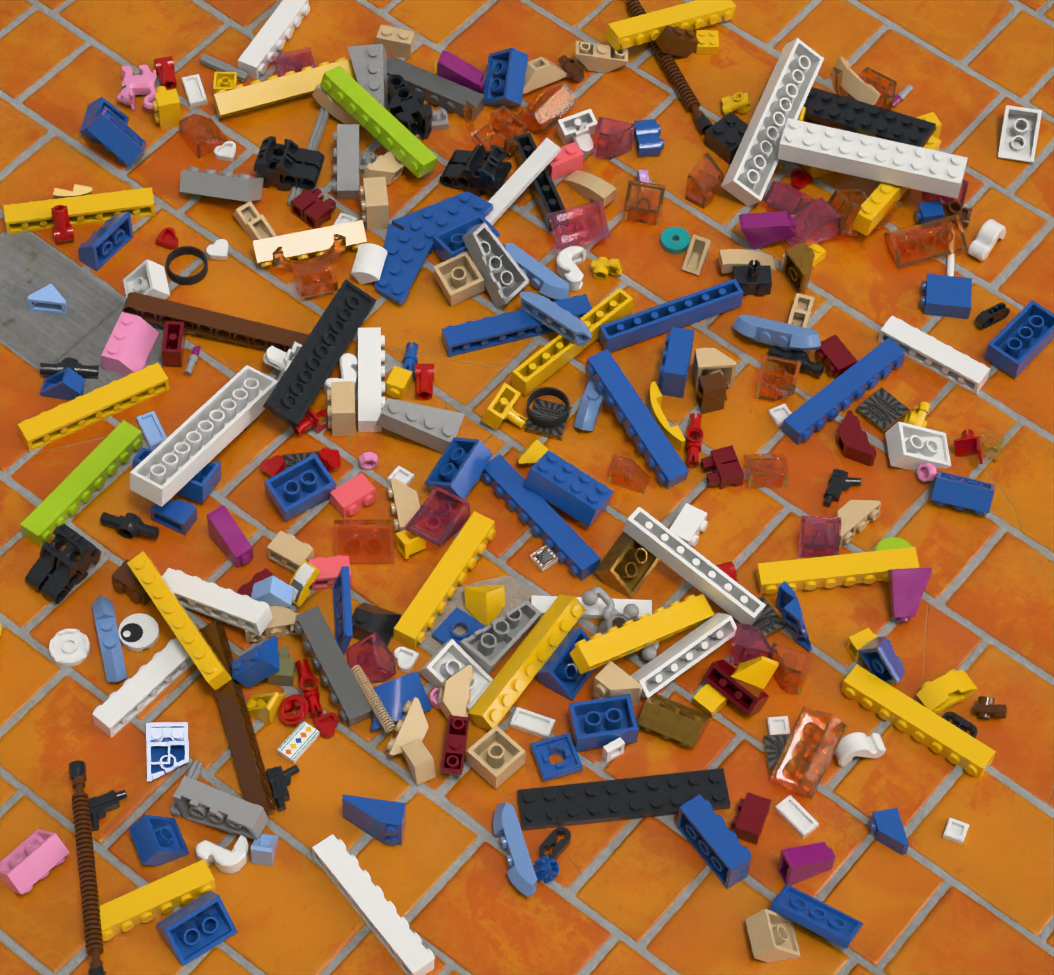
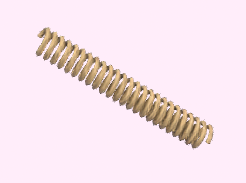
M355 665L351 671L353 670L352 673L366 700L384 728L385 733L392 731L396 725L392 722L393 720L374 688L370 685L371 683L360 665Z

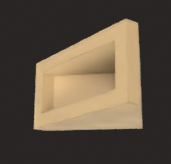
M693 234L682 270L700 275L709 258L710 239Z
M420 738L401 746L416 785L436 777L433 757Z

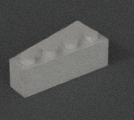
M383 44L347 47L358 84L388 111L387 53Z
M337 124V131H333V140L337 142V148H333V157L337 159V164H333V174L337 175V181H333V191L337 192V199L359 198L360 183L359 124Z
M188 166V169L181 170L179 192L245 202L262 200L264 178L242 173L236 175L230 171L219 173L215 169H205V171L199 170V167Z
M485 222L473 226L462 237L475 266L484 279V285L495 307L507 304L530 281Z
M387 398L376 425L444 453L452 439L457 436L465 413Z
M526 600L508 611L501 618L495 619L488 626L477 630L470 637L461 640L459 646L490 675L535 627L542 612Z
M187 776L183 777L173 795L185 820L237 835H243L251 839L258 840L269 820L262 806L250 803Z

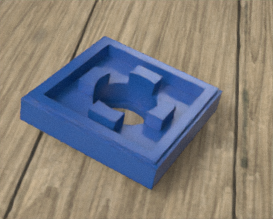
M456 607L432 633V638L442 645L453 639L459 645L461 640L470 637L474 632L486 626ZM456 626H462V628L467 630V633L460 636L456 635L453 630L456 629Z
M570 733L530 744V749L543 782L583 771L582 763ZM553 754H558L563 757L564 761L553 765L550 763L549 757Z

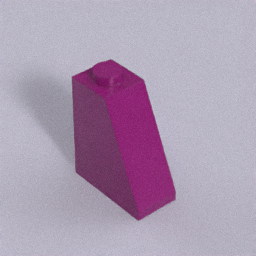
M442 51L437 62L438 76L478 93L484 90L486 81L483 80L484 72L448 51Z
M787 211L739 215L741 231L754 250L796 236L794 229L797 227L794 217H790Z
M222 505L207 514L208 531L211 540L236 568L248 564L253 559V548L226 507Z
M932 567L888 570L891 618H897V622L909 621V617H915L931 575Z
M825 842L787 848L781 851L777 870L785 885L791 886L831 870L835 855Z

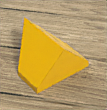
M533 436L517 457L518 464L536 463L549 449Z
M504 584L464 587L465 608L477 621L484 626H488L498 617L505 606Z
M761 656L740 663L737 670L730 677L764 689L778 668L779 662Z
M277 692L251 695L247 702L250 717L271 725L278 713L281 702L287 698L289 693L278 694Z

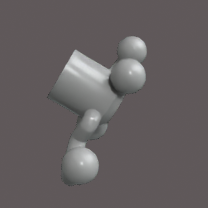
M594 587L591 590L585 591L582 595V601L587 606L596 604L597 595L607 605L602 611L604 621L598 627V633H602V635L612 628V624L616 625L619 629L625 622L635 619L639 614V608L635 604H627L624 607L623 614L618 612L614 608L613 599L601 587ZM659 642L642 649L641 655L644 660L651 661L656 658Z

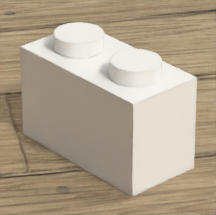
M686 503L669 530L688 545L695 547L699 540L698 535L700 532H704L708 526V521H706L707 512Z

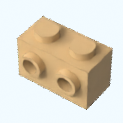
M280 530L267 546V557L295 573L304 560L309 563V559H314V549L308 543H302L297 540L292 534H286Z

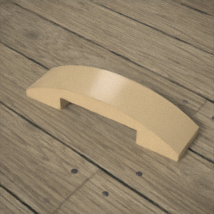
M840 56L832 70L835 80L856 100L875 105L881 94L872 85L866 84L851 69L852 65Z

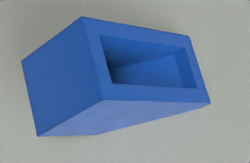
M67 367L45 378L39 394L44 397L69 401L83 393L86 379Z
M180 499L167 502L163 506L153 505L150 508L151 520L184 536L198 519L197 508L192 503L184 502Z
M892 808L873 812L869 821V829L871 833H874L876 841L901 855H905L909 843L898 809Z

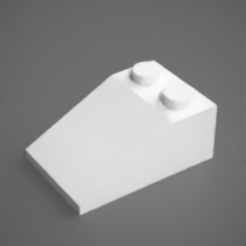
M1006 105L998 158L1034 163L1042 110Z
M899 421L885 433L890 466L906 470L918 469L919 465L924 463H931L936 468L951 467L946 433Z
M453 639L445 642L418 671L432 686L440 688V683L467 665H473L472 672H474V678L469 686L471 698L466 706L468 711L493 681Z

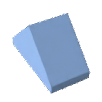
M52 284L28 296L30 311L67 315L66 300Z
M272 575L253 585L251 598L259 602H266L268 605L291 607L294 588Z
M261 833L258 840H254L251 845L252 863L273 866L279 836Z

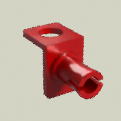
M308 408L305 418L299 422L296 428L292 427L297 436H300L310 428L318 434L328 427V414L325 410L315 414ZM319 417H325L327 422L320 425Z
M968 429V434L964 430L962 432V439L954 440L956 456L978 454L979 462L983 464L980 436L974 437L972 430Z

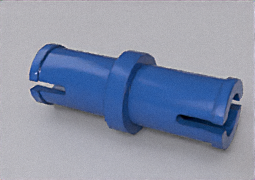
M408 342L406 354L403 356L402 362L404 364L403 369L412 371L413 378L415 363L418 362L417 350L419 346L413 342L412 348H410L411 342Z

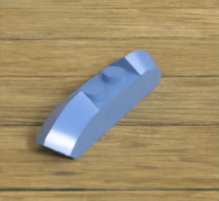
M503 244L504 248L530 280L529 283L535 289H539L540 293L553 299L563 300L569 298L568 282L515 244Z
M520 292L522 311L577 346L585 345L592 338L588 326L579 317L562 309L547 297L532 292Z
M747 314L738 316L732 325L735 330L746 338L760 343L796 351H813L821 347L817 331Z
M592 377L588 381L574 423V427L587 431L594 430L605 400L603 393L597 390Z
M100 595L92 603V609L107 682H119L126 679L127 674L112 600Z
M507 802L499 803L493 817L494 834L500 837L502 848L506 849L508 853L506 861L510 869L506 872L512 884L522 894L530 897L537 889V877L514 806Z

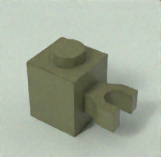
M281 646L279 656L280 670L268 677L269 685L293 687L296 666L295 659L289 658V647Z

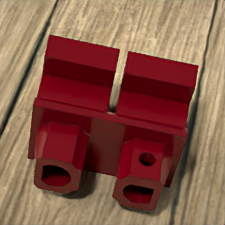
M318 188L312 192L307 189L291 201V213L312 229L321 228V224L326 219H331V213L336 209V202L331 198L325 202L322 201L324 194Z
M733 445L710 451V456L701 459L700 466L702 471H713L706 474L708 486L718 485L721 490L726 485L734 484L735 487L743 485L744 473Z

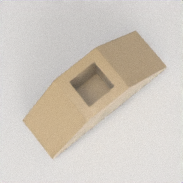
M576 41L575 57L589 71L607 73L628 63V48L615 51L609 45Z
M544 57L527 62L523 94L567 77V73L560 66Z
M387 151L385 155L378 156L374 163L367 164L364 168L363 178L385 177L386 185H390L401 176L405 165L390 151Z
M391 478V486L387 487L388 497L393 499V503H390L392 515H396V519H393L394 529L400 532L413 527L420 520V504L417 491L399 480Z
M850 500L837 511L835 520L836 545L840 547L844 543H849L858 531L862 532L866 528L867 523L871 520H876L881 513V502L879 500Z
M270 606L273 619L261 636L245 630L246 642H259L273 636L280 638L286 635H297L293 624H295V618L298 614L286 607Z
M473 665L461 668L440 683L437 704L447 719H449V715L468 717L466 706L471 698L469 686L474 678V672H472Z
M416 697L412 698L411 701L407 700L402 710L405 712L403 719L397 721L394 728L397 731L394 739L390 738L385 748L388 750L386 754L388 757L402 753L401 746L419 738L421 741L424 739L429 726L420 701Z

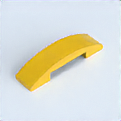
M655 381L651 382L649 411L673 448L683 452L686 440L678 425L670 427L660 408L662 394Z

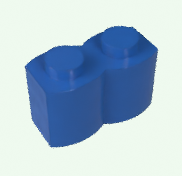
M656 119L634 121L633 132L638 156L660 155L661 149H664L663 138L660 139L659 137L661 135L660 124L657 125Z

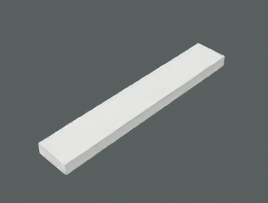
M546 138L488 201L493 204V210L484 218L491 225L503 215L561 151L560 147Z
M532 595L531 604L542 612V617L558 596ZM576 597L585 608V612L580 618L604 619L602 611L607 605L601 598L597 599L596 604L587 606L583 603L582 597ZM613 599L614 608L622 614L627 604L637 605L639 614L635 619L630 620H638L640 616L646 613L649 616L652 615V600Z

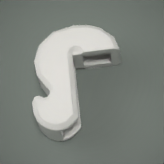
M993 219L987 220L980 228L976 239L969 245L968 254L980 261L985 260L999 238L1001 240L1004 239L1006 227Z
M580 246L567 247L559 252L556 258L557 273L568 282L569 290L578 291L583 285L581 280L584 275L577 267V264L585 261L586 250Z
M345 353L339 359L341 378L327 379L323 384L325 394H327V390H331V382L354 381L356 391L358 386V361L355 355Z
M853 732L839 739L833 746V753L837 763L842 767L852 761L855 756L877 759L886 752L881 736L877 733L866 736L865 733Z
M243 835L239 837L232 851L204 840L197 844L196 856L198 862L204 859L208 867L209 863L213 862L217 870L222 873L232 874L239 871L246 864L249 858V846L247 839Z

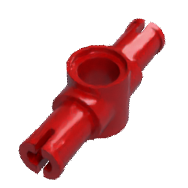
M691 413L689 415V428L685 438L686 464L691 467L693 461V467H697L699 465V452H701L704 436L701 429L702 415L697 413V418H695V413Z
M300 659L295 663L300 676L298 679L300 694L308 700L310 716L316 717V711L317 715L321 716L323 710L319 701L318 680L311 673L308 659H303V665Z

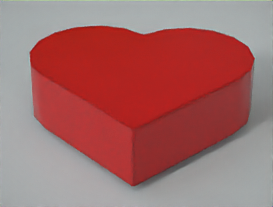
M794 168L791 172V186L795 190H801L813 181V177L802 168Z
M170 227L164 228L155 240L156 245L168 250H174L179 246L175 230Z
M322 448L318 452V458L329 471L335 472L341 466L339 450Z
M275 455L271 459H264L260 464V469L264 474L273 477L283 471L286 461L281 455Z
M329 712L313 719V724L320 732L322 738L330 739L335 734L339 718L335 713Z

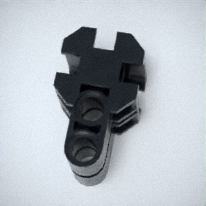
M391 75L388 78V106L390 113L414 136L419 134L421 140L428 139L432 131V107L429 103L424 105L425 95L423 92L410 90L401 75Z
M269 136L263 139L254 164V171L257 172L255 177L264 178L263 188L269 189V183L277 184V190L285 191L291 186L304 189H314L316 187L325 159L321 152L299 148L296 143L289 139L284 140L285 145L276 143V137Z
M477 144L473 151L455 150L439 180L446 187L465 188L466 191L480 197V191L484 190L487 192L488 197H493L502 187L512 165L510 162H502L507 157V153L499 146L491 145V151H486L483 144Z
M66 524L56 527L53 531L55 537L50 544L47 541L43 544L39 555L40 558L25 577L27 584L41 592L42 595L55 604L62 602L73 586L88 576L89 573L86 570L91 563L93 565L97 564L102 552ZM66 545V548L60 552L61 547ZM81 555V559L75 562V559Z

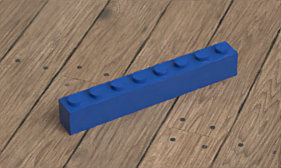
M732 279L599 326L598 340L604 350L608 349L609 352L669 332L672 327L681 328L742 306L744 292L736 279Z
M586 294L554 301L559 307L579 318L592 310ZM522 309L442 328V342L448 357L555 331L525 313Z
M887 338L783 420L782 432L797 445L809 440L815 431H820L829 420H834L839 412L843 409H848L856 399L862 398L868 389H873L882 378H887L892 370L900 368L904 363L905 350L893 340Z
M608 349L589 357L585 366L587 375L593 378L597 390L603 393L607 405L615 411L617 420L620 423L622 422L626 428L627 435L634 440L637 450L644 455L647 465L656 473L658 482L668 489L686 480L689 470Z
M501 454L490 460L482 471L481 478L483 482L491 486L496 496L502 498L511 511L514 510L520 521L524 524L526 523L531 528L532 533L539 537L544 545L556 554L558 560L569 568L573 576H577L582 581L593 574L600 564L601 558L541 496L523 486L525 479Z

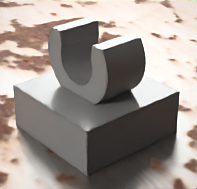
M445 109L436 112L432 110V130L449 129L447 111Z
M365 153L360 155L359 174H364V168L367 164L374 163L378 155L374 153L372 155H365Z

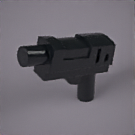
M834 469L829 480L828 489L824 493L825 500L823 505L830 507L832 502H838L842 490H849L850 485L861 486V478L848 477V472Z
M297 765L282 771L281 766H276L266 771L278 811H284L286 809L285 801L290 800L287 785L291 784V776L300 772Z
M125 789L116 793L114 790H111L107 794L89 798L92 831L99 830V819L104 818L106 812L120 807L118 800L127 798Z

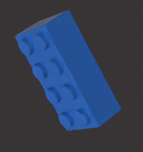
M1032 300L988 344L985 359L1013 378H1016L1054 339V314Z
M549 450L530 468L523 484L526 488L588 527L607 508L614 493L606 485L601 484L590 475L582 472Z
M699 794L680 806L677 828L723 885L729 889L748 877L752 858L751 853L747 847H743L740 844L735 832L730 831L726 827L724 819L713 811L711 803L707 799L704 800Z

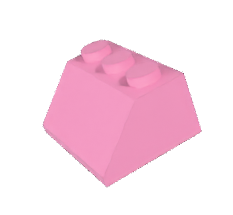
M122 312L101 355L103 369L124 375L144 369L159 337V332L140 316Z
M37 829L0 861V881L12 892L21 895L26 894L33 888V884L49 874V870L61 864L65 860V856L70 852L56 833Z

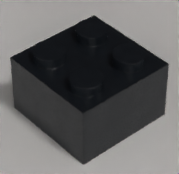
M730 112L706 129L704 145L730 165L748 125Z

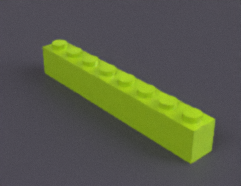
M337 66L323 74L320 87L417 178L433 171L438 157L345 70Z
M123 420L20 524L22 535L39 547L46 541H50L56 527L65 524L71 516L75 515L82 504L88 502L92 494L97 489H101L105 481L110 476H113L117 469L123 463H126L136 450L142 447V431Z

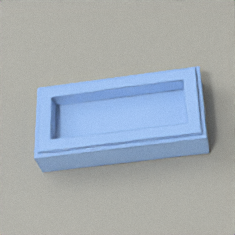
M155 411L136 417V421L150 449L157 448L167 439Z

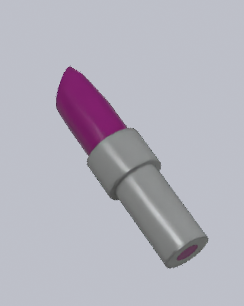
M908 84L895 95V98L892 99L888 106L895 107L902 102L913 90V87Z
M195 346L189 355L188 363L184 370L185 375H191L198 361L201 346Z

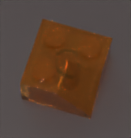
M764 354L754 398L774 402L794 395L801 362Z

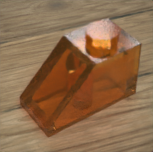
M614 454L608 468L607 483L644 494L650 476L632 459Z

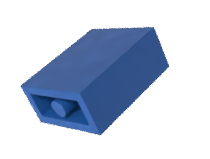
M927 274L926 281H922L921 292H924V296H921L920 304L921 307H924L923 314L968 319L971 310L972 278Z

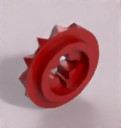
M299 694L290 695L285 698L278 709L280 720L288 726H297L300 721L304 722L305 716L309 715L308 709L310 705L308 700ZM296 706V708L299 710L296 711V714L294 716L291 712L294 711V708Z

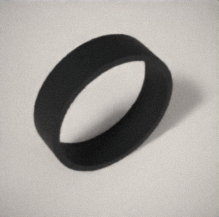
M182 246L176 248L166 259L167 274L177 284H196L203 280L208 272L207 257L203 251L196 247ZM182 255L197 256L205 263L204 268L198 274L189 277L174 274L169 269V266L175 258Z
M539 388L533 391L527 400V415L539 427L554 428L560 426L568 418L569 399L564 392L557 388ZM550 395L562 400L567 409L559 418L545 420L532 413L530 404L540 396Z

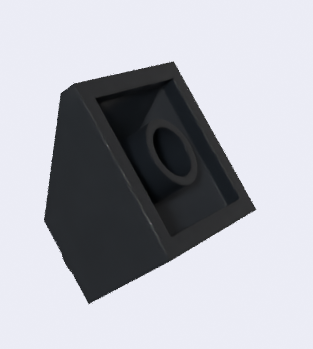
M364 602L356 607L352 615V638L387 649L394 634V627L402 616L401 614Z

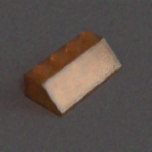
M950 214L884 233L888 252L898 269L968 249L959 214Z
M803 707L768 780L795 795L812 799L847 725L833 714Z

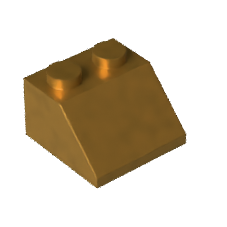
M806 242L785 250L782 269L783 275L794 291L804 295L810 281L813 260L815 258L813 249L809 248Z

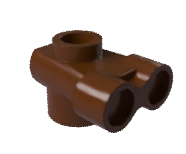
M566 55L558 59L560 65L566 69V76L570 80L580 82L584 79L583 73L587 68L579 60L576 59L574 61L572 58H567Z
M951 201L949 204L945 203L943 207L945 219L957 222L959 226L967 228L972 209L965 206L963 208L958 201Z
M980 696L978 697V703H975L974 713L979 714L978 718L991 719V716L1006 718L1007 707L1003 704L994 705L995 698Z

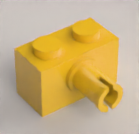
M165 86L157 87L155 89V100L152 101L154 112H156L154 113L155 123H159L161 130L182 126L180 101L176 89L167 90Z
M504 383L485 411L481 421L496 431L503 420L506 419L522 428L528 418L513 410V405L521 393Z

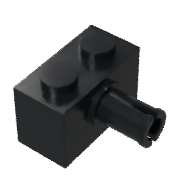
M751 260L748 266H733L732 279H736L744 292L743 295H770L772 287L770 265H761L758 260H755L753 265V260Z

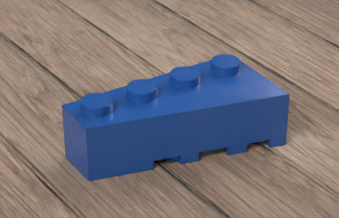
M141 448L133 459V469L154 450ZM214 461V464L208 463L176 494L203 504L221 479V462Z

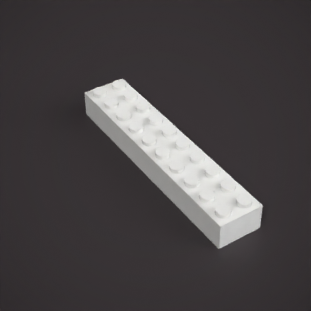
M798 38L785 44L721 185L722 188L748 207L762 200L779 161V145L787 119H798L824 60L822 56Z
M790 118L787 119L778 152V159L956 199L959 196L968 157Z
M246 365L130 472V490L163 506L265 410L263 405L278 381Z

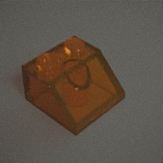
M192 114L179 121L180 136L198 158L214 152L215 147L229 141L209 117Z
M706 153L687 179L685 200L703 209L708 203L711 204L715 194L723 189L721 185L724 173L710 154Z
M629 180L623 220L659 226L663 211L665 185Z
M783 453L744 455L748 488L787 487L789 476L788 462Z
M773 642L769 659L779 662L773 676L780 689L785 690L789 694L800 696L808 676L812 655Z

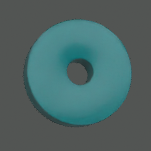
M669 227L661 234V247L670 254L684 253L689 248L690 235L681 227Z

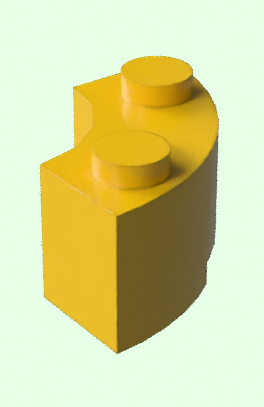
M952 669L932 682H925L916 695L926 708L935 714H940L948 707L964 702L977 690V687L964 670L955 671V669Z

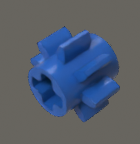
M545 855L535 861L533 868L538 880L543 879L544 883L553 881V878L558 877L559 864L554 858L549 859V856Z

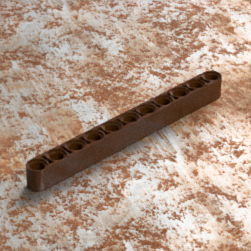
M136 292L128 293L122 312L140 316L148 322L165 326V321H180L185 323V331L266 351L269 347L273 346L287 353L294 342L303 345L309 336L308 334Z
M215 620L201 628L200 632L232 677L231 662L234 659L226 631L221 622ZM232 678L217 689L215 694L245 800L262 806L267 815L276 810L275 801L241 683Z

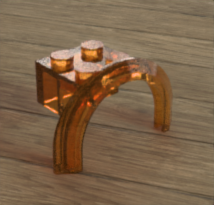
M833 67L832 85L835 93L856 100L850 94L846 95L843 90V71ZM866 67L858 76L866 84L872 85L881 94L875 106L891 110L897 81Z
M466 101L464 108L465 123L474 144H483L486 151H491V145H497L507 153V157L502 161L511 159L515 155L518 143L513 137L526 134L529 126L503 105L490 114V120L487 125L476 131L473 122L474 106Z
M835 189L825 205L831 216L840 224L842 232L850 237L866 236L853 229V223L862 208L861 205L868 198L862 189ZM893 202L883 219L869 235L876 233L886 226L895 216L902 202Z
M333 234V244L330 249L322 255L309 260L295 261L287 259L284 256L282 246L272 253L273 263L277 268L293 272L301 301L337 293L338 281L334 268L330 263L344 252L346 237Z

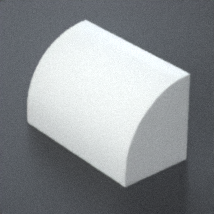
M360 244L351 274L361 285L380 280L388 251L376 244Z

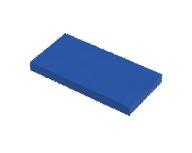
M348 566L341 567L333 586L335 640L343 655H345L353 637L350 572Z
M788 884L785 885L770 907L774 912L846 949L863 925L862 922Z

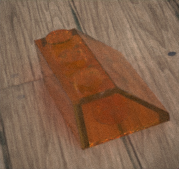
M566 83L547 87L512 120L534 135L546 134L552 129L551 126L562 119L564 113L569 112L573 108L572 105L577 99Z
M334 520V556L349 555L350 564L394 563V520Z

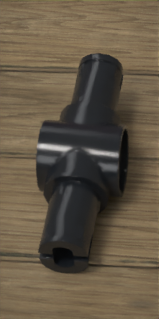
M773 345L769 349L768 356L783 361L785 368L791 373L808 371L820 377L824 371V365L811 361L805 351H785Z
M71 357L64 358L58 364L40 363V375H53L69 367L82 377H99V365H82L77 359Z
M103 512L100 522L102 525L116 528L118 533L126 539H133L134 536L142 535L156 540L159 536L158 527L144 524L141 518L134 513L129 512L125 516H115Z

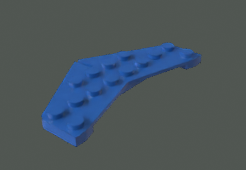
M463 192L392 220V224L389 223L383 247L388 252L380 280L375 281L376 292L401 306L407 300L410 288L428 254L435 248L433 236L480 214L486 217L493 210V204L470 192Z

